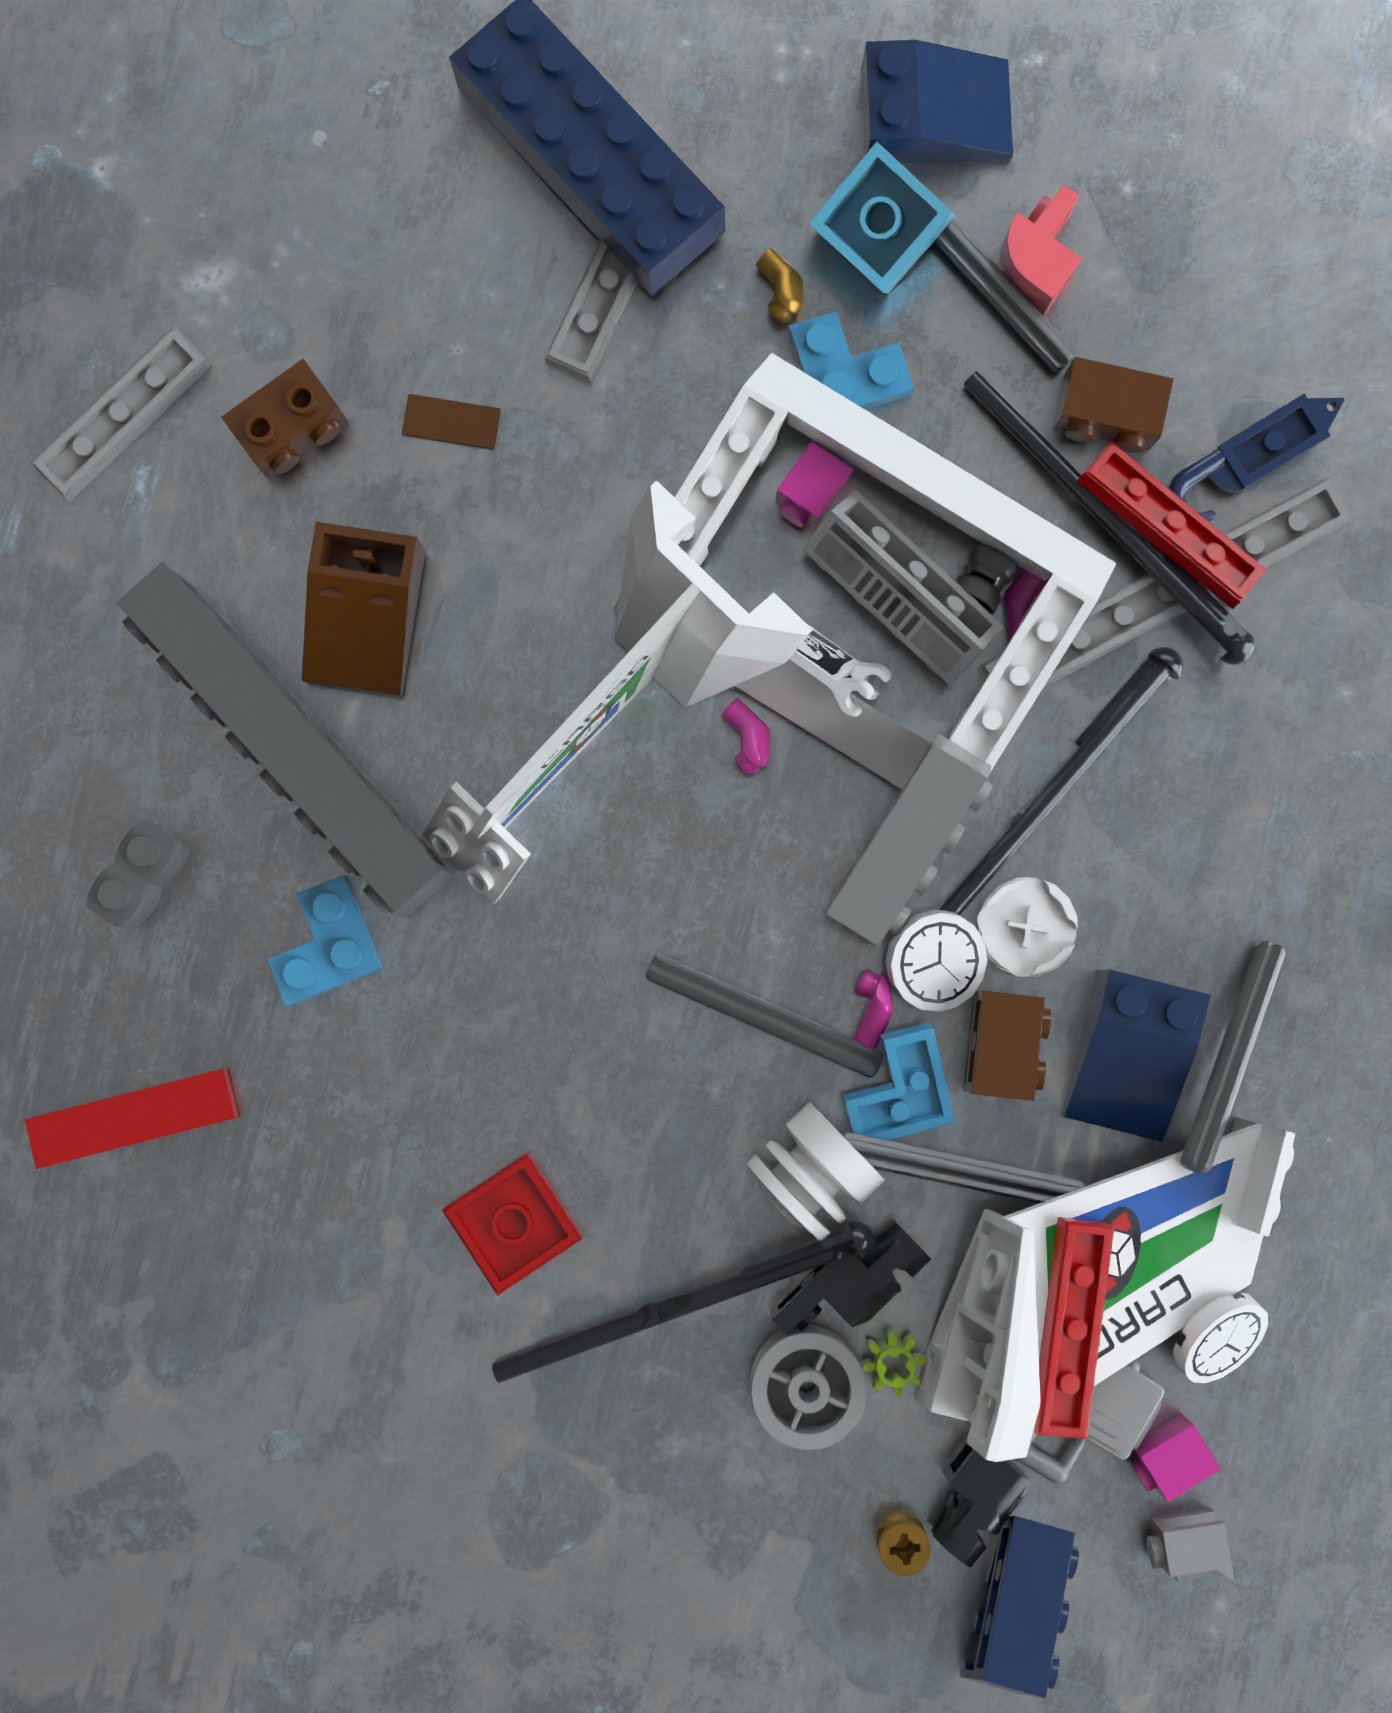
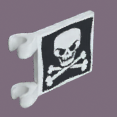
M812 628L811 633L791 656L790 660L829 687L840 709L846 715L851 717L859 716L862 709L851 702V691H858L860 695L868 700L876 699L879 696V692L874 690L873 686L868 683V676L872 674L877 675L882 681L888 682L891 679L890 671L881 664L859 662Z

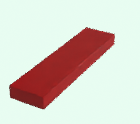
M1112 441L1077 480L1232 610L1241 603L1267 570Z
M224 1068L25 1119L35 1167L39 1169L239 1117L228 1069Z
M1058 1217L1039 1357L1040 1407L1033 1430L1037 1435L1087 1439L1115 1225L1108 1222Z

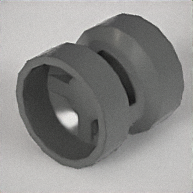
M975 545L966 560L968 564L966 573L958 576L956 582L990 614H994L1002 600L1000 595L1001 589L1004 585L1011 583L1018 567L1011 559L1000 552L985 546Z

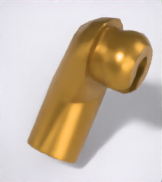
M771 247L759 258L756 267L775 285V298L768 304L770 315L781 323H787L791 320L793 314H798L803 307V279Z

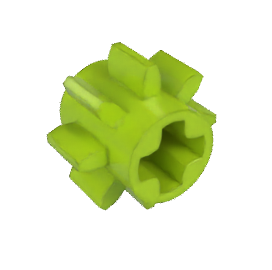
M887 1328L885 1332L886 1339L881 1340L879 1343L872 1339L866 1341L872 1351V1359L861 1361V1367L867 1372L877 1371L871 1383L875 1391L880 1390L886 1384L892 1387L897 1397H901L902 1386L909 1382L916 1386L921 1385L915 1373L916 1366L926 1364L927 1359L924 1354L910 1353L916 1342L912 1334L905 1336L903 1341L895 1338L891 1328ZM886 1355H890L893 1358L900 1355L904 1366L900 1370L893 1366L887 1370L883 1358Z

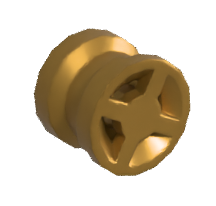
M895 1512L888 1514L880 1521L876 1529L875 1541L882 1563L889 1571L897 1575L910 1576L921 1571L930 1558L931 1545L924 1526L919 1519L908 1512Z

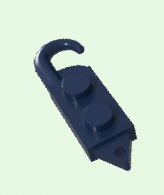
M1305 393L1182 468L1173 477L1169 489L1186 502L1185 493L1188 488L1209 476L1214 484L1224 491L1231 493L1243 491L1331 436L1328 430L1345 399L1307 398ZM1327 404L1333 407V411L1327 409ZM1212 510L1202 513L1198 512L1207 521L1213 520L1216 516Z

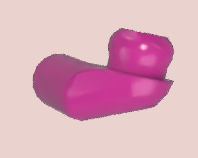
M1024 569L1006 590L1004 598L1009 637H1013L1020 626L1018 625L1034 598L1043 589L1048 579L1044 581Z
M736 698L722 713L721 717L741 734V751L735 756L737 767L746 774L757 773L760 767L766 766L771 757L770 730L765 722L739 698Z
M864 970L859 976L855 991L859 996L869 998L868 1008L854 1039L860 1044L874 1049L877 1048L881 1040L880 1035L884 1034L893 1014L891 983L882 972L877 975L871 970Z

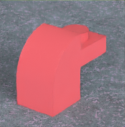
M1065 185L1061 187L1053 199L1045 195L1028 219L1017 212L1004 239L1000 253L1001 271L1043 316L1073 278L1082 261V258L1054 239L1055 235L1070 217L1080 197Z

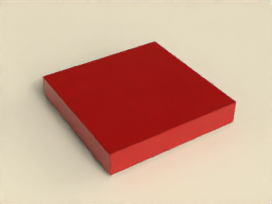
M529 1152L442 1209V1212L497 1296L584 1237Z

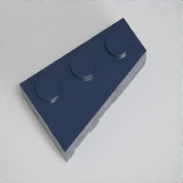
M1010 1516L1006 1520L998 1534L986 1579L990 1589L985 1615L977 1613L973 1627L974 1632L981 1634L975 1664L964 1661L960 1677L1014 1693L1046 1698L1047 1689L1054 1688L1059 1673V1657L1054 1655L1057 1633L1062 1634L1064 1632L1069 1616V1602L1064 1600L1067 1578L1072 1579L1074 1577L1079 1559V1550L1073 1546L1074 1532L1018 1516Z

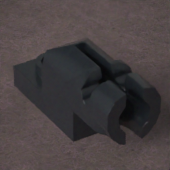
M895 1222L888 1230L876 1237L875 1250L868 1259L862 1261L854 1253L813 1268L770 1310L772 1320L786 1335L795 1326L802 1331L820 1314L822 1308L818 1304L825 1299L851 1327L861 1325L871 1320L902 1290L893 1274L894 1269L904 1270L908 1275L914 1277L931 1258Z
M966 1439L942 1471L948 1484L959 1494L957 1497L951 1494L931 1532L933 1533L932 1536L949 1553L971 1568L987 1548L977 1530H990L993 1535L999 1534L1003 1524L1026 1495L1030 1480L1023 1470L1011 1460L994 1462L984 1459L966 1443Z

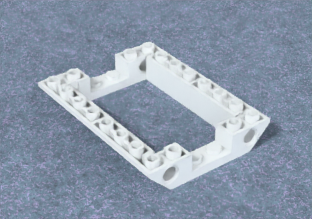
M771 353L743 385L675 496L695 517L678 546L701 566L709 553L707 546L757 465L762 467L777 443L778 432L788 415V425L989 548L1005 555L1030 573L1044 581L1048 579L1043 589L1034 598L1018 624L1020 626L970 706L964 710L949 734L950 741L990 764L991 772L1098 601L1116 563ZM620 596L613 610L617 614ZM790 659L776 668L735 685L736 688L901 790L931 745L924 738L851 693V702L860 707L862 712L856 717L846 715L840 709L832 690Z

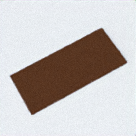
M408 394L402 435L494 449L501 409Z

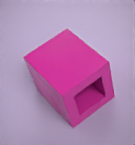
M811 441L777 489L775 502L781 506L779 512L787 520L799 527H803L806 523L816 530L850 482L853 468Z
M1181 1412L1146 1433L1139 1448L1132 1450L1138 1460L1130 1465L1147 1492L1156 1489L1167 1502H1170L1221 1470L1194 1424Z

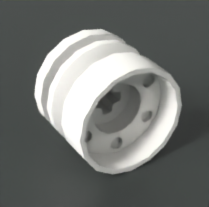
M809 1101L785 1124L790 1135L797 1143V1146L791 1152L772 1139L765 1144L780 1162L775 1168L772 1169L756 1153L746 1163L755 1174L761 1191L793 1225L810 1232L819 1241H822L831 1234L827 1226L816 1215L822 1208L841 1224L846 1217L834 1197L840 1191H843L853 1200L862 1204L885 1179Z

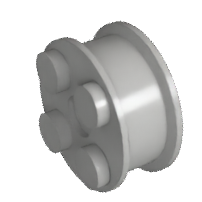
M809 1325L800 1331L795 1326L787 1335L782 1330L778 1331L761 1346L754 1358L750 1373V1390L756 1416L764 1429L773 1438L786 1446L800 1450H818L832 1446L844 1439L855 1428L862 1416L867 1393L863 1370L850 1345L841 1336L827 1328ZM805 1382L816 1384L815 1389L811 1392L805 1393L799 1390L800 1386Z

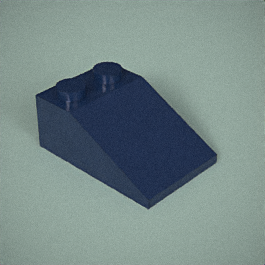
M920 40L866 41L861 65L865 155L878 142L900 163L1012 159L1013 142L1008 59Z
M1110 969L1097 970L1062 1117L1163 1142L1200 1044L1211 995Z

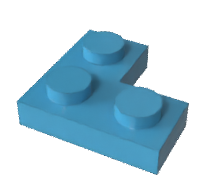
M836 311L789 326L788 334L800 370L866 410L913 394L914 386L899 342L851 357Z
M346 875L336 877L296 893L314 941L267 959L285 1006L294 1005L383 969Z
M930 1022L881 1034L880 1037L891 1082L842 1095L851 1132L855 1134L891 1140L955 1123L934 1028Z

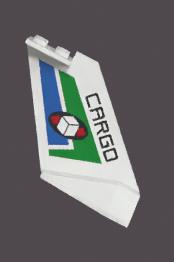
M658 481L650 485L633 513L630 522L614 639L628 652L626 656L493 798L485 809L456 782L447 791L422 834L429 841L431 848L438 856L450 861L465 876L469 886L477 893L483 894L493 904L502 897L531 855L506 828L653 677L686 708L784 664L813 630L774 592L752 612L748 613L692 560L678 544L693 523L695 517Z
M1235 1117L1232 1132L1222 1136L1212 1168L1204 1175L1187 1170L1181 1165L1180 1160L1183 1151L1006 1216L984 1209L925 1354L927 1363L922 1366L919 1377L921 1385L917 1386L914 1398L932 1413L969 1421L971 1427L966 1443L984 1459L999 1462L1026 1457L1040 1407L1039 1357L1058 1217L1101 1221L1115 1225L1095 1386L1184 1328L1188 1320L1203 1306L1220 1296L1229 1294L1233 1296L1251 1284L1263 1236L1269 1237L1272 1224L1280 1213L1281 1201L1279 1196L1285 1173L1293 1162V1142L1296 1133Z

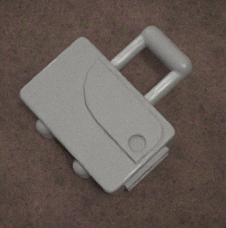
M1135 1359L1094 1386L1087 1439L1073 1438L1060 1462L1031 1446L1036 1436L1034 1432L1027 1456L1015 1460L1056 1484L1063 1483L1067 1479L1068 1473L1086 1441L1091 1442L1117 1459L1125 1460L1133 1449L1137 1450L1161 1409L1162 1404L1159 1402L1164 1395V1389L1151 1376L1139 1370L1140 1364Z

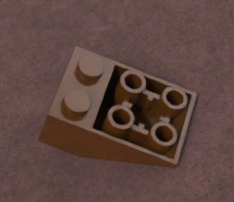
M316 522L307 572L301 681L402 697L426 552L418 537Z

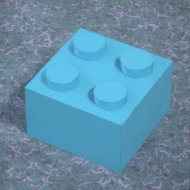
M876 142L808 224L879 290L889 294L956 215L885 148Z

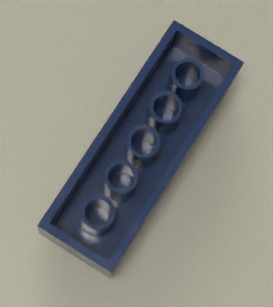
M514 0L449 56L456 83L460 90L598 239L608 246L610 252L628 271L630 270L636 280L651 296L726 232L725 206L532 0Z

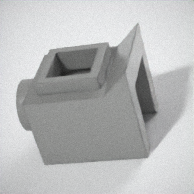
M1212 1509L1151 1518L1153 1536H1147L1146 1544L1153 1569L1163 1568L1169 1577H1174L1177 1582L1213 1577V1571L1220 1572L1234 1582L1226 1526L1222 1520L1215 1521Z

